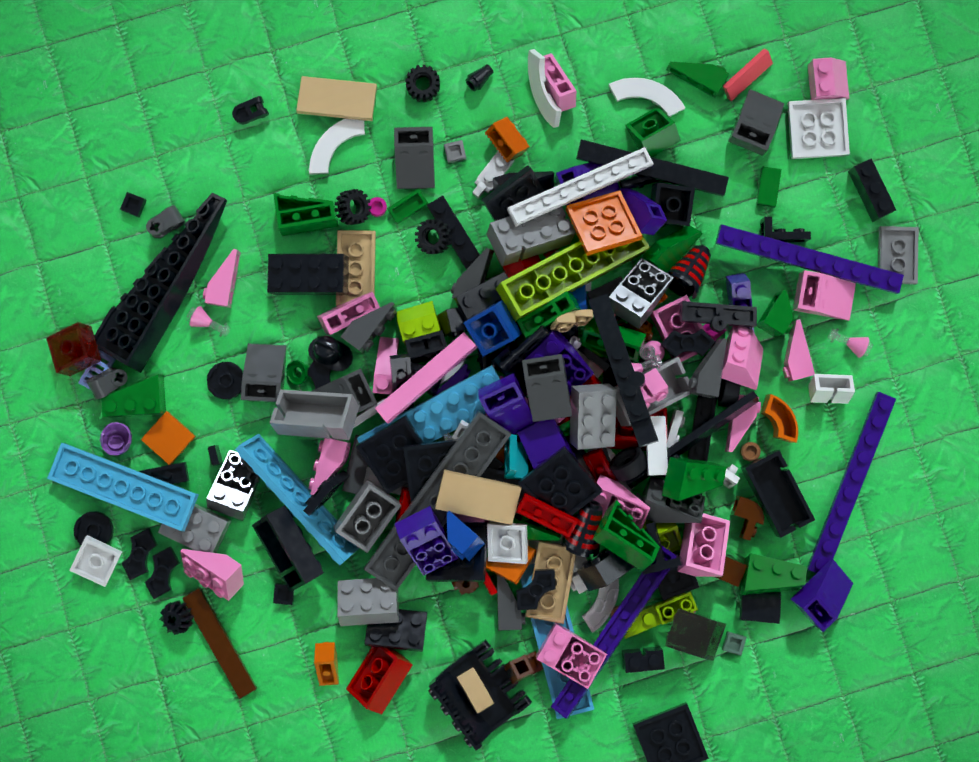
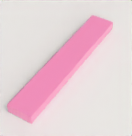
M463 332L375 408L376 411L389 424L478 347Z

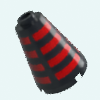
M704 245L693 247L667 272V274L674 277L668 288L681 297L687 295L688 298L692 296V299H695L699 293L711 258L710 250Z
M592 500L582 507L575 516L578 519V523L569 538L566 536L562 537L561 545L565 544L567 546L566 550L570 553L586 558L589 557V554H593V557L598 555L600 544L594 541L593 537L602 520L603 508L599 502Z

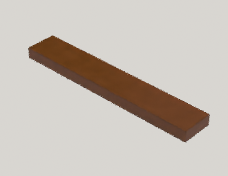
M201 588L182 598L183 601L186 603L187 608H192L190 613L194 615L195 622L239 699L256 690L257 686Z

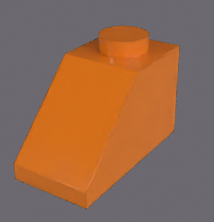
M335 642L315 643L314 664L319 686L338 685V660Z

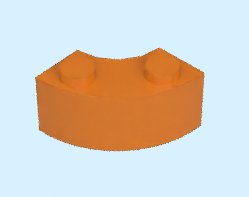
M772 394L766 395L760 413L771 421L774 429L773 437L790 443H797L798 424L793 411L777 396Z

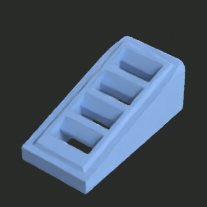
M98 350L78 383L90 389L87 380L94 376L92 372L100 374L108 368H112L116 359ZM100 357L109 361L108 364L99 361ZM98 364L104 367V370L102 371L95 366Z

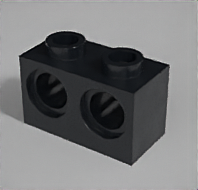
M442 330L405 340L407 353L410 355V362L413 363L431 360L436 356V353H440L447 347Z

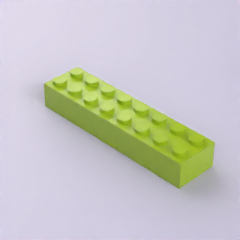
M642 235V240L587 256L579 241L500 282L496 290L516 322L566 291L571 293L637 258L650 247Z

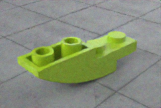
M683 593L644 607L624 638L627 639L655 626L664 625L697 611L698 608L692 593Z

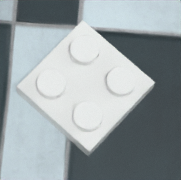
M488 522V561L526 564L528 562L527 524L513 523L509 525L500 522Z
M87 535L69 571L105 587L120 559L122 551Z

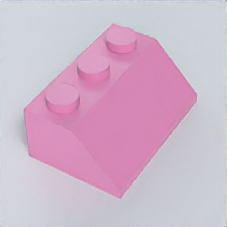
M741 326L732 327L727 337L721 378L756 390L764 349L752 329Z
M703 513L701 523H685L680 551L683 565L678 566V572L695 577H722L730 521Z

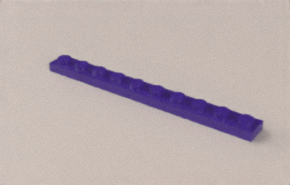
M722 224L719 226L715 244L894 294L900 293L904 277L903 274Z
M876 392L808 563L807 569L817 573L835 556L896 398L881 392Z
M662 546L665 560L678 557ZM670 568L645 575L641 573L593 644L608 654L595 678ZM569 679L551 707L568 719L588 689Z

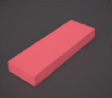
M763 49L723 85L727 99L733 101L773 64L768 50Z

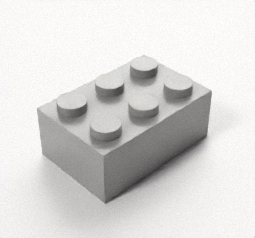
M609 383L571 386L572 416L570 417V443L577 450L615 447L617 390Z
M367 479L334 525L335 532L368 553L401 504L398 499L387 494L386 491Z
M195 504L185 532L162 524L158 533L196 551L217 553L231 520Z
M377 578L338 581L337 617L340 626L399 622L398 589L395 591Z

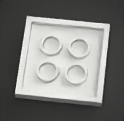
M846 98L789 101L787 103L791 159L850 155Z

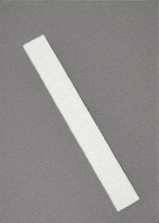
M644 147L507 208V211L516 227L652 167L654 163Z

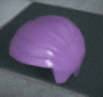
M113 422L108 424L100 435L101 447L109 455L118 456L125 453L132 443V433L123 423Z

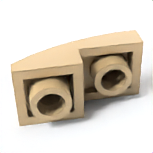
M585 309L565 313L556 318L550 326V330H557L563 333L569 331L574 324L576 326H585L593 318V311Z
M474 668L457 677L459 684L477 714L494 704Z

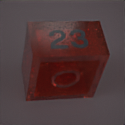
M77 322L46 338L56 373L72 376L102 361L92 327Z

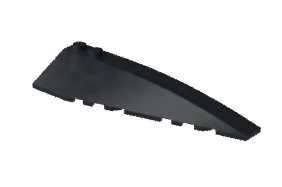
M214 193L210 194L197 209V215L184 224L186 226L179 235L176 233L171 239L173 242L170 246L163 248L144 270L145 274L143 277L137 278L133 283L134 287L129 293H124L120 298L122 301L116 307L113 306L109 310L91 340V345L140 373L142 372L179 309L199 270L227 203L225 198Z

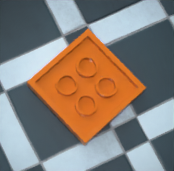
M620 190L566 205V212L587 256L642 240V234Z

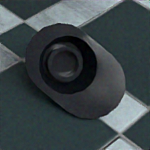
M331 336L315 338L308 348L309 356L313 361L333 371H344L349 368L353 361V354L350 348Z

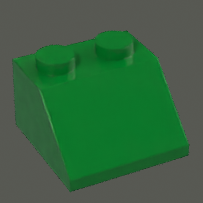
M659 107L652 109L625 125L638 149L640 150L645 147L650 157L656 156L658 153L681 141L675 122Z
M783 289L774 295L757 323L758 328L775 338L783 336L785 333L788 334L793 326L791 322L794 317L786 290Z

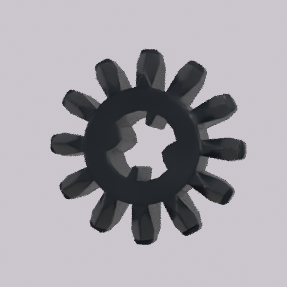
M180 600L168 603L160 612L162 616L159 620L164 622L162 627H167V633L173 632L174 635L186 632L193 624L191 619H193L194 615L190 614L192 608H186V603L181 604Z

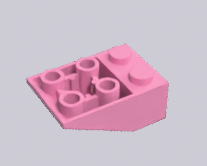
M804 270L799 273L793 311L850 321L856 283L823 273Z
M324 438V440L320 441L318 451L321 454L314 464L313 470L316 471L315 478L310 480V495H314L322 482L333 476L347 462L351 448L350 442L333 438Z
M600 474L597 484L602 488V493L593 500L599 502L603 508L602 518L605 511L617 500L621 504L619 507L627 515L630 514L634 518L632 521L642 529L650 507L618 481Z
M188 549L180 551L184 573L190 578L194 577L203 587L212 589L219 598H225L229 601L244 585L241 564L228 555Z
M554 623L536 654V659L588 689L608 654L567 628Z

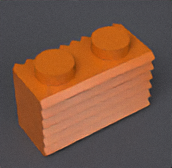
M507 116L494 122L485 132V135L490 138V141L499 150L503 159H506V162H510L523 155L530 147L526 139L521 136L514 123Z

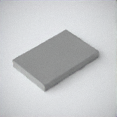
M879 227L878 268L903 274L902 284H918L919 227Z

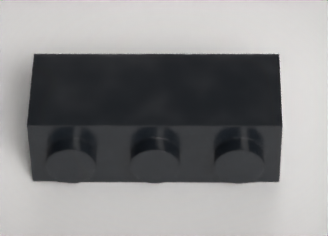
M872 158L854 166L848 171L872 222L896 211Z

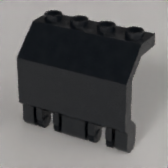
M486 639L446 667L429 683L430 689L428 690L434 700L438 699L442 704L440 708L446 716L450 715L454 720L452 724L458 732L462 731L465 735L464 741L470 748L473 746L476 751L482 747V742L491 732L532 703L528 695H525L524 690L518 691L511 698L508 696L507 692L516 687L518 682L514 684L510 682L504 669L505 664L500 665L502 663L500 658L493 661L488 667L483 661L491 657L495 652L493 648L489 649L491 645ZM471 668L475 669L494 702L493 705L478 714L457 680L459 675Z

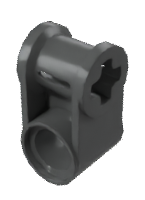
M172 205L150 219L146 224V229L153 237L162 238L171 231L183 226L185 220L176 206ZM155 225L159 226V231L157 232L155 231Z
M108 368L88 379L87 384L95 399H101L124 385L128 376L122 369Z

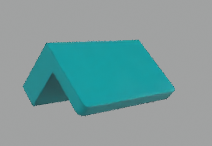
M511 434L504 444L505 478L520 480L528 474V455L522 442H517V435Z

